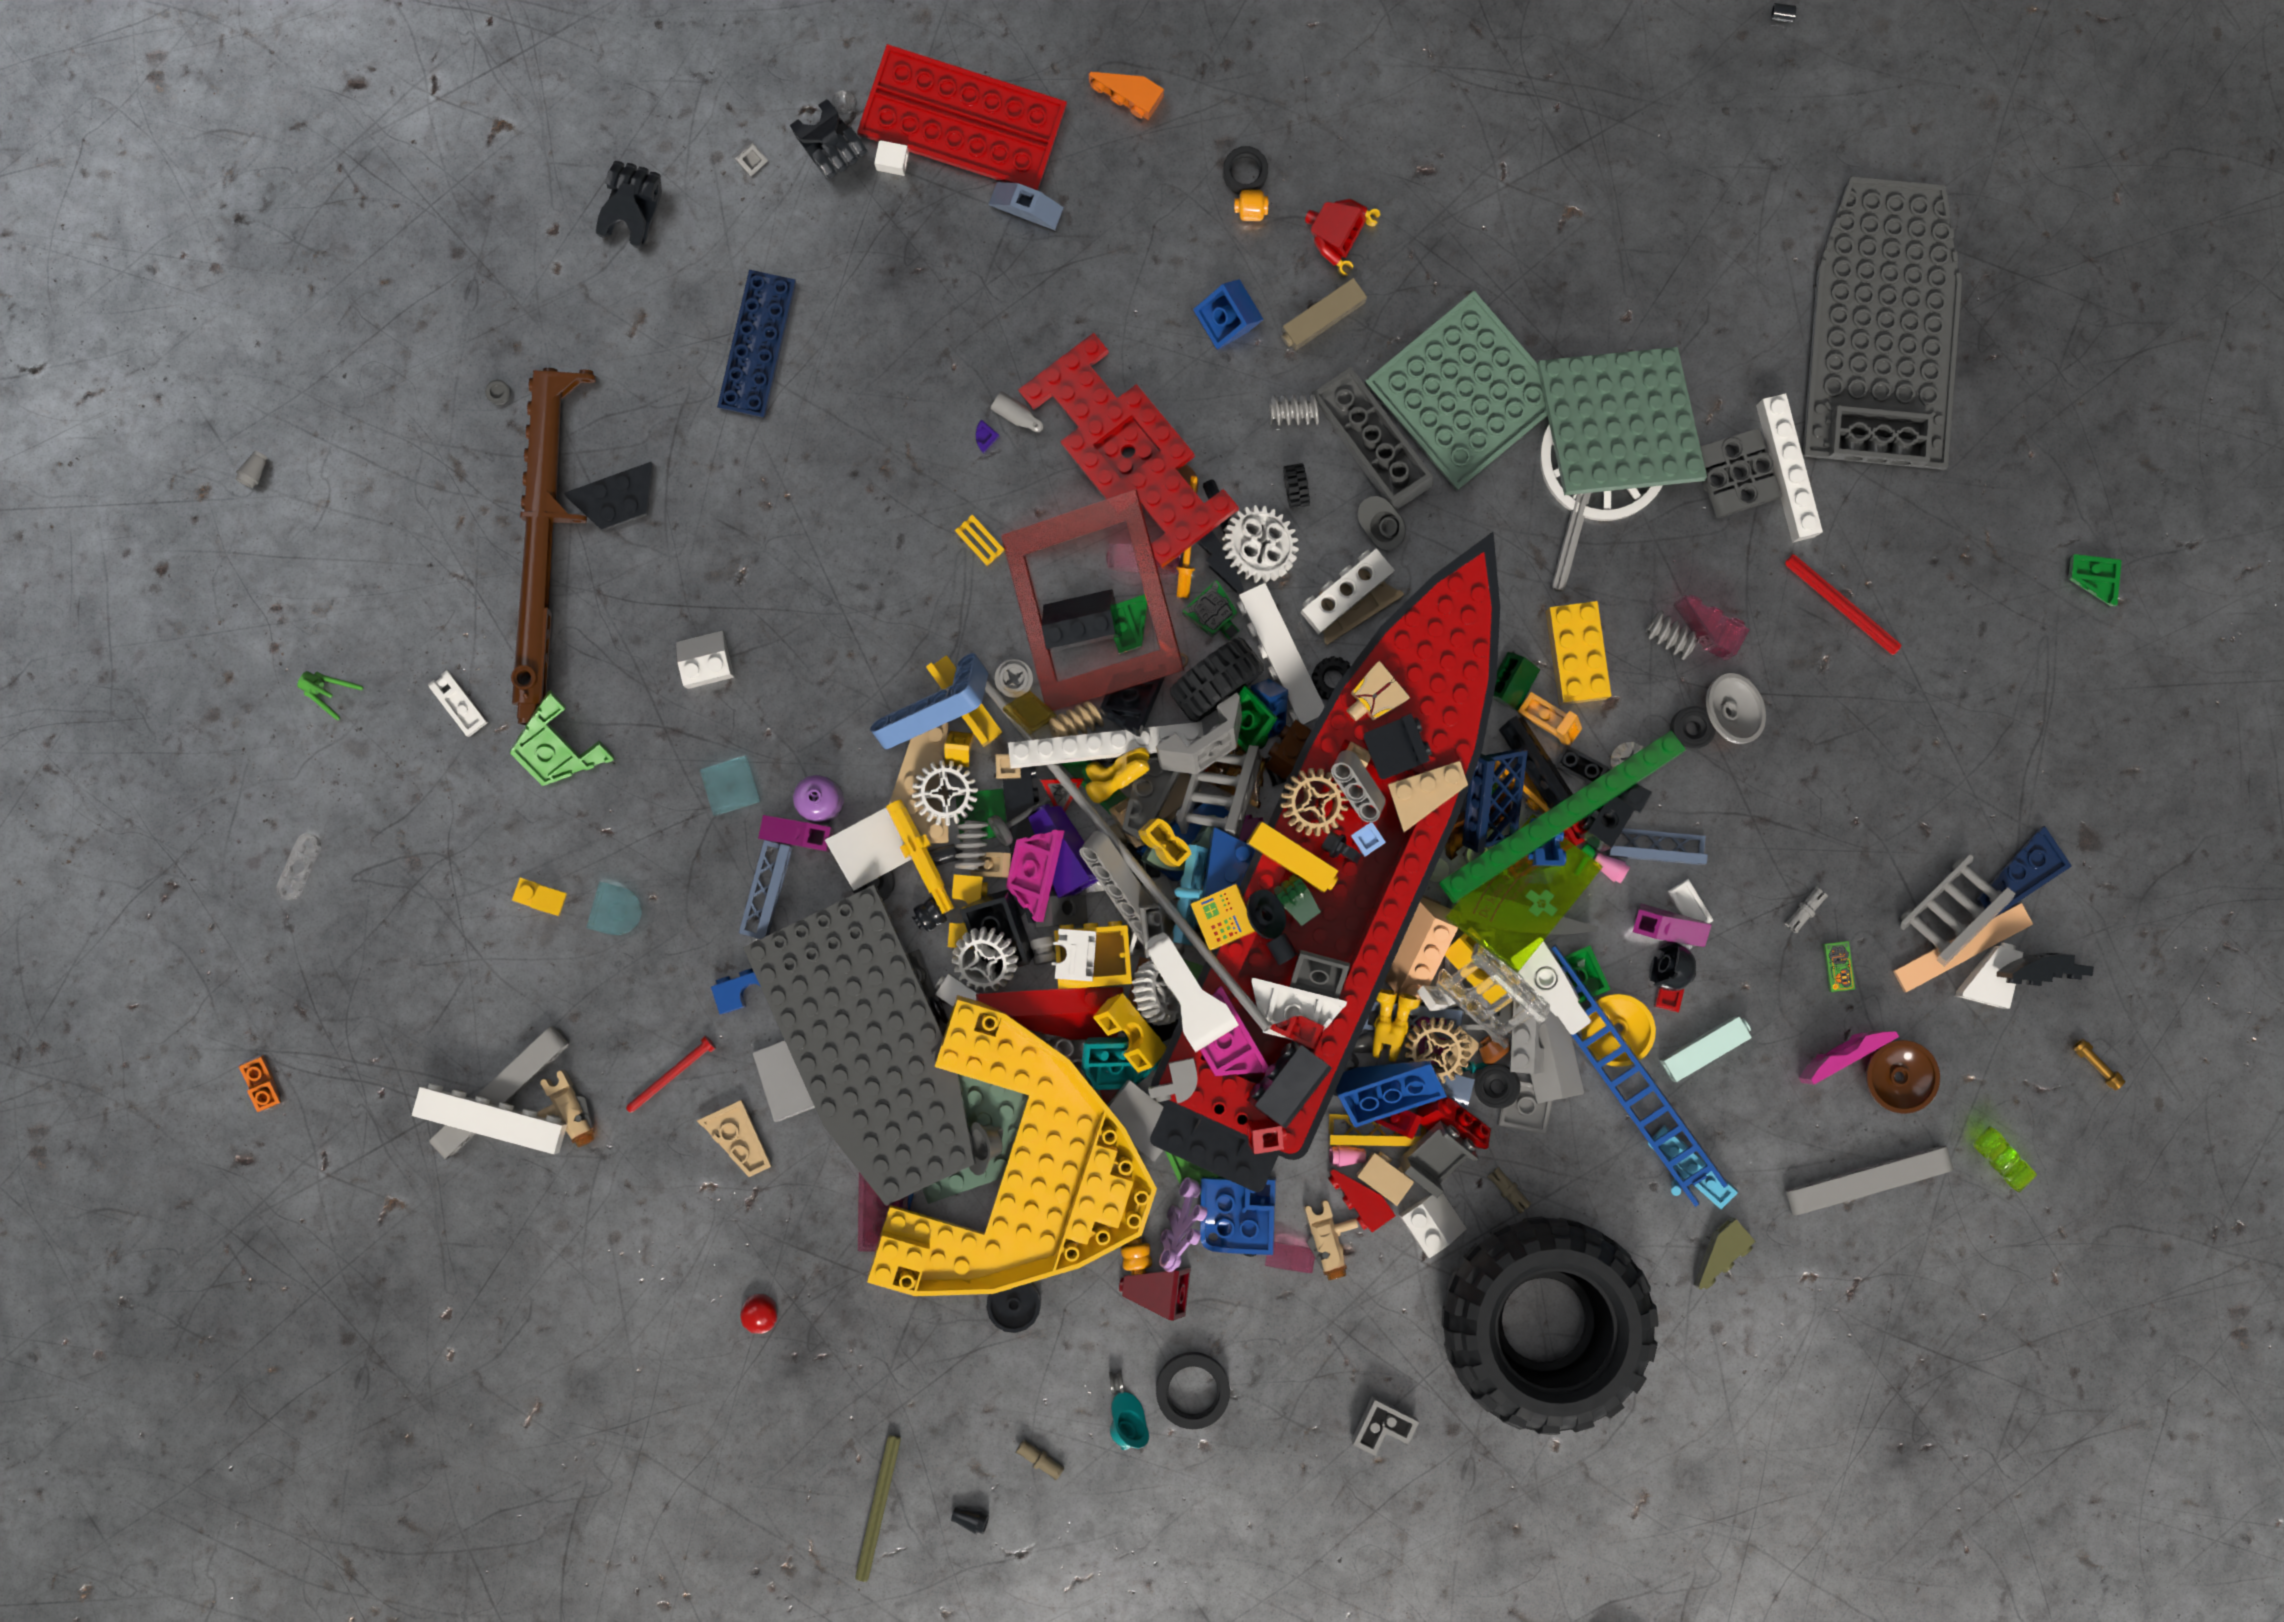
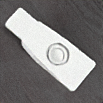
M1538 938L1510 959V962L1550 1011L1559 1017L1570 1034H1576L1591 1023V1019L1578 1002L1580 999L1573 984L1543 939Z

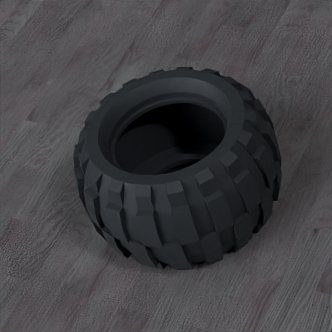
M1540 1216L1524 1218L1522 1222L1512 1225L1505 1224L1491 1231L1488 1238L1479 1245L1475 1243L1463 1256L1466 1259L1457 1273L1453 1272L1446 1288L1448 1295L1446 1304L1442 1307L1441 1326L1444 1328L1446 1354L1458 1380L1485 1411L1490 1412L1503 1423L1519 1430L1529 1429L1536 1431L1538 1434L1558 1435L1560 1431L1573 1430L1576 1433L1595 1427L1593 1422L1605 1416L1610 1419L1625 1407L1622 1403L1633 1391L1638 1394L1647 1380L1643 1375L1648 1362H1654L1658 1342L1654 1340L1655 1327L1659 1325L1657 1306L1652 1302L1649 1293L1651 1292V1286L1643 1271L1636 1266L1631 1259V1255L1617 1242L1602 1232L1578 1221L1561 1217L1556 1219ZM1539 1278L1554 1279L1569 1286L1578 1296L1585 1318L1583 1333L1577 1345L1565 1356L1546 1362L1530 1360L1517 1353L1509 1344L1502 1324L1504 1306L1513 1291L1525 1282Z

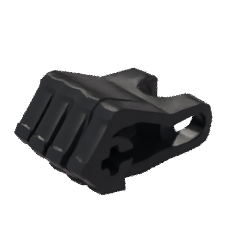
M826 99L818 104L822 110L820 122L816 125L803 124L797 119L790 124V127L826 179H832L837 173L844 172L848 165H854L858 161V157H863L868 151L852 127L848 128L836 108Z
M614 161L605 180L607 188L612 190L609 199L598 215L596 233L602 238L612 235L616 223L625 221L630 230V244L640 249L646 243L650 226L661 198V175L652 171L649 174V169L641 166L637 170V166L632 163H627L625 166L621 161Z

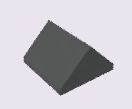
M1299 950L1289 987L1339 999L1350 963Z

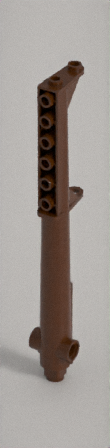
M543 368V371L533 370V378L529 379V392H532V399L527 404L530 425H526V439H529V446L524 450L527 472H523V486H526V492L521 497V508L524 509V512H520V518L526 521L514 670L511 674V681L513 683L512 704L518 706L517 718L520 725L528 723L547 694L552 612L549 610L553 523H587L586 516L568 514L556 500L561 400L580 383H595L596 376H594L592 370L582 369L579 370V373L558 372L555 368ZM531 677L530 682L525 684V681Z

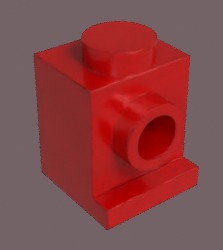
M1273 1120L1247 1121L1248 1144L1254 1154L1284 1150L1283 1140L1287 1139L1285 1128Z

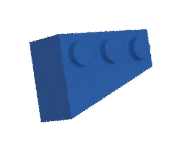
M1214 827L1209 839L1210 843L1203 883V898L1235 884L1239 887L1256 849Z

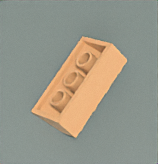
M1422 897L1385 979L1389 986L1397 992V995L1406 993L1421 999L1417 991L1423 985L1430 986L1459 927L1461 913Z

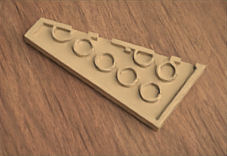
M949 722L910 739L889 802L891 804L902 799L920 836L926 834L930 844H949V826L945 825V819L941 818L940 825H936L937 817L933 816L932 820L928 822L927 817L930 815L928 812L922 816L919 814L924 807L921 805L915 808L914 804L920 801V798H912V794L919 793V790L912 788L913 784L921 785L922 782L918 781L916 776L921 775L925 778L926 775L922 772L924 767L931 772L930 764L932 762L935 763L937 769L940 768V760H944L945 763L944 748L949 734ZM939 774L933 776L926 783L925 791L939 787ZM943 781L942 790H938L936 794L943 795L946 805V800L949 799V791L946 790ZM926 798L930 807L943 813L939 800Z

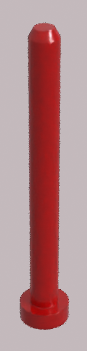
M706 1035L701 1038L700 1041L702 1043L627 1104V1111L631 1113L637 1110L705 1052L714 1051L716 1049L714 1043Z

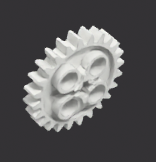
M1254 505L1251 510L1245 507L1242 513L1238 511L1234 518L1232 517L1228 521L1229 525L1223 530L1227 534L1222 537V540L1228 543L1222 549L1229 551L1225 559L1232 558L1233 562L1230 567L1236 565L1239 567L1237 574L1244 571L1246 572L1245 579L1253 575L1254 582H1258L1262 577L1263 582L1266 583L1270 578L1275 581L1279 576L1282 577L1293 567L1292 563L1297 559L1294 554L1299 550V548L1293 545L1298 539L1291 537L1295 529L1288 530L1287 527L1290 521L1283 523V514L1276 517L1275 509L1267 513L1266 506H1263L1259 511L1258 507ZM1246 527H1249L1253 531V534H1250L1247 531ZM1269 531L1275 534L1276 539L1270 536ZM1244 549L1248 550L1252 557L1248 556ZM1267 554L1272 555L1273 558H1274V561L1270 560V559L1268 558Z

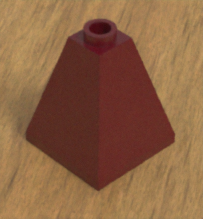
M1191 1267L1177 1268L1172 1272L1160 1270L1124 1276L1119 1283V1292H1122L1123 1297L1168 1320L1180 1319L1186 1315Z

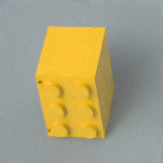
M1122 921L1108 922L1107 927H1098V923L1083 924L1084 928L1074 929V924L1059 925V929L1094 931L1097 933L1093 982L1058 979V989L1132 984L1128 925H1123ZM1059 930L1054 931L1055 942L1059 940ZM1055 945L1056 963H1061L1065 960L1067 953L1064 947Z

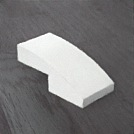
M1442 980L1437 986L1423 985L1417 991L1430 1011L1456 1007L1468 1000L1455 981Z

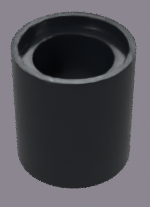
M1286 933L1266 943L1278 965L1298 955Z

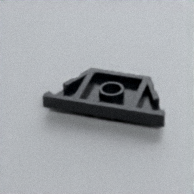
M648 462L570 490L564 494L598 528L605 531L648 515V500L651 494V476L654 465L652 462Z
M1161 664L1158 670L1145 672L1144 668L1132 672L1114 674L1100 706L1101 715L1135 736L1141 737L1167 674L1166 664Z

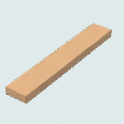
M2018 903L1993 918L1945 967L1937 961L1940 953L1936 947L1893 970V973L1903 991L1908 992L2028 928L2033 923L2023 904ZM1957 937L1949 940V942L1952 943Z

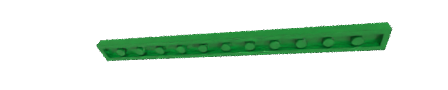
M1669 731L1440 881L1439 885L1453 904L1681 755L1686 749L1674 733Z

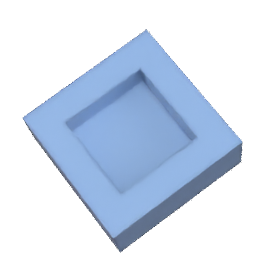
M1372 822L1351 835V838L1364 857L1386 843Z

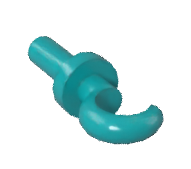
M1471 1061L1467 1068H1461L1463 1072L1470 1071L1472 1074L1476 1070L1483 1069L1488 1065L1484 1063L1475 1064L1474 1061Z

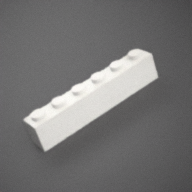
M1785 393L1762 399L1756 407L1768 453L1774 460L1773 470L1782 493L1781 502L1792 543L1816 537L1823 531L1787 395Z
M1266 583L1238 596L1239 602L1236 605L1241 615H1246L1249 620L1247 628L1252 638L1256 636L1260 643L1257 649L1262 659L1267 658L1270 667L1267 669L1272 680L1277 679L1279 685L1288 689V704L1291 708L1288 713L1292 722L1296 719L1303 725L1317 720L1325 706Z
M429 1083L428 1086L419 1087L411 1116L551 1154L560 1152L567 1124L561 1123V1118L551 1115H547L546 1118L538 1117V1112L523 1109L520 1112L513 1110L514 1105L503 1102H500L499 1106L490 1104L491 1099L481 1096H476L475 1099L466 1097V1092L454 1089L452 1093L443 1091V1086Z

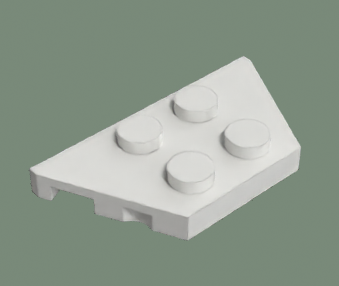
M1256 978L1251 980L1257 1008L1271 1025L1301 1015L1325 1026V1030L1347 1004V1001ZM1271 1029L1266 1032L1263 1031V1033L1290 1039Z

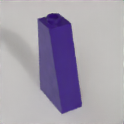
M1050 804L1038 807L1036 809L1037 812L1028 817L1035 835L1052 832L1055 829L1064 830L1052 882L1058 898L1075 896L1099 882L1080 855L1079 850L1085 842L1061 806L1050 807Z

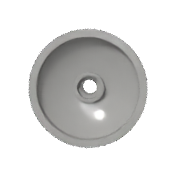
M1735 673L1723 674L1714 679L1706 695L1707 713L1713 727L1726 740L1736 744H1746L1757 739L1761 735L1766 722L1765 705L1757 688L1747 678Z

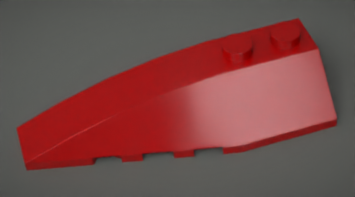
M1123 987L998 992L976 994V1001L1007 1014L1028 1030L1050 1036L1063 1037V1039L1084 1040L1092 1037L1118 1036L1119 1032L1108 1036L1093 1016L1107 999L1121 993L1124 994Z

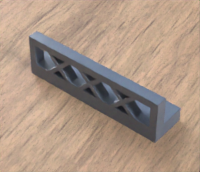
M1625 828L1621 834L1629 842L1625 846H1613L1606 851V855L1610 857L1695 865L1707 864L1708 854H1704L1705 836ZM1628 834L1636 836L1632 839ZM1643 835L1647 836L1653 844L1648 849L1639 848L1634 841ZM1653 837H1661V838H1659V839L1656 841ZM1664 838H1671L1677 847L1672 851L1663 850L1658 843ZM1677 839H1685V840L1682 841L1681 843H1679V841H1678ZM1689 840L1699 841L1698 853L1687 852L1683 845Z
M764 840L739 934L757 939H762L770 934L793 847ZM768 846L779 849L776 861L770 864L766 857ZM764 861H765L766 864L768 865V866H766L765 868H763ZM770 869L772 872L770 884L764 887L760 881L761 873ZM758 884H759L761 890H759V891L756 892L757 887H758ZM763 892L766 896L762 909L757 910L753 901L755 896ZM753 908L755 913L750 915L751 909ZM757 915L759 919L757 932L746 930L748 920Z
M1398 999L1395 1001L1391 1018L1397 1014ZM1377 1000L1371 1011L1380 1012V1003ZM1421 1002L1418 1008L1411 1010L1408 1016L1410 1021L1408 1027L1410 1025H1417L1415 1021L1421 1016L1428 1017L1429 1019L1431 1017H1444L1445 1019L1457 1020L1456 1028L1458 1026L1462 1027L1464 1006L1430 1011L1426 1004ZM1368 1016L1363 1029L1375 1030L1374 1024H1369ZM1408 1028L1409 1032L1407 1034H1416L1413 1028ZM1433 1032L1439 1038L1452 1039L1445 1033Z

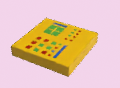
M1237 884L1191 904L1209 950H1214L1255 932L1248 920L1247 906Z

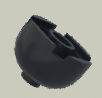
M1667 942L1659 949L1663 951L1659 959L1654 956L1650 966L1649 978L1650 981L1655 983L1653 985L1660 989L1679 991L1695 979L1696 960L1692 952L1681 944Z

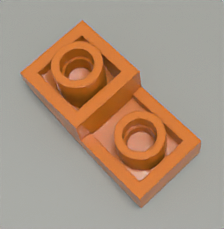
M264 1055L238 1066L249 1087L247 1092L257 1112L281 1102L277 1086Z

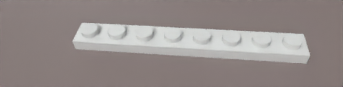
M1202 722L1147 727L1143 729L1141 737L1135 736L1127 730L1008 742L1010 766L1013 769L1121 757L1139 747L1146 748L1149 754L1157 753L1156 746L1159 741L1175 733L1188 747L1194 739L1204 736Z

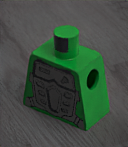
M1217 580L1182 610L1184 617L1210 637H1214L1221 631L1230 641L1240 632L1231 622L1238 612Z

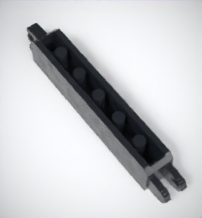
M1036 766L1022 767L1021 778L1002 779L1007 822L1034 806L1035 802H1039L1038 787L1033 788L1032 778H1037ZM1028 817L1009 828L1013 836V841L1010 844L1011 862L1016 840L1035 835ZM1024 908L1028 923H1036L1032 919L1033 914L1030 910Z

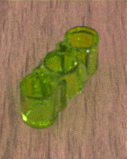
M1989 1126L1972 1143L1973 1147L1984 1158L1989 1160V1164L2000 1173L2005 1182L2018 1193L2037 1176L2036 1172L2025 1161L2021 1160L2020 1155L2009 1146L2010 1144L2006 1142L2005 1138L1993 1127Z

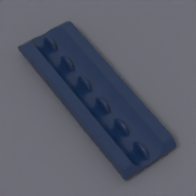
M749 269L717 408L762 418L765 417L794 296L796 279Z

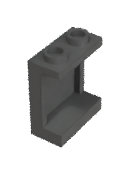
M1440 1120L1399 1158V1162L1406 1175L1438 1198L1444 1192L1440 1183L1468 1158L1474 1162L1479 1158L1475 1152L1476 1146L1469 1138L1463 1139L1454 1126H1447Z

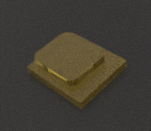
M1030 690L1002 709L1029 735L1048 724L1051 718L1057 717Z

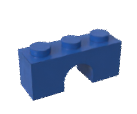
M752 968L739 972L740 977L732 980L730 976L716 980L717 985L711 986L719 1014H726L746 1007L744 1001L745 989L751 984L760 986Z

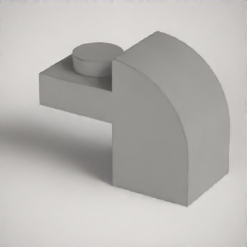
M1194 1057L1169 1062L1173 1082L1148 1087L1150 1099L1156 1098V1102L1170 1100L1171 1094H1175L1177 1104L1187 1100L1193 1094L1197 1085Z

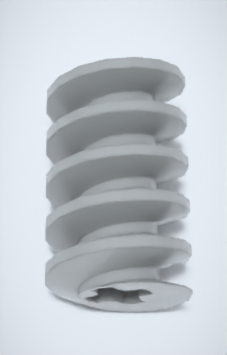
M1311 394L1308 401L1305 395H1301L1299 401H1297L1295 395H1291L1289 402L1285 395L1281 396L1279 402L1276 395H1273L1269 402L1270 426L1273 419H1276L1278 426H1281L1283 419L1286 420L1287 425H1290L1292 418H1295L1297 425H1300L1302 418L1305 419L1307 425L1310 424L1311 418H1314L1316 425H1318L1319 408L1315 395Z
M1660 610L1654 616L1645 632L1650 631V640L1658 636V645L1666 641V650L1674 646V655L1682 651L1681 659L1685 660L1696 646L1699 638L1695 640V631L1687 635V626L1679 630V621L1671 624V616L1662 619L1664 612Z
M962 820L965 823L958 825V829L964 831V833L958 834L957 838L962 840L963 843L957 844L956 848L963 852L955 854V858L962 860V862L956 863L954 867L957 869L982 871L978 867L985 865V861L980 860L979 857L986 855V852L980 850V847L986 846L987 842L980 838L988 836V833L981 830V828L987 827L989 823Z

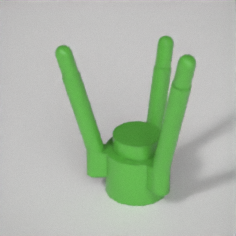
M309 671L304 672L298 680L297 687L304 691L305 696L311 698L336 720H339L340 717L316 696L319 693L329 698L333 696L330 692L323 689L324 682L322 680L363 690L361 685L325 676L319 672H315V674Z

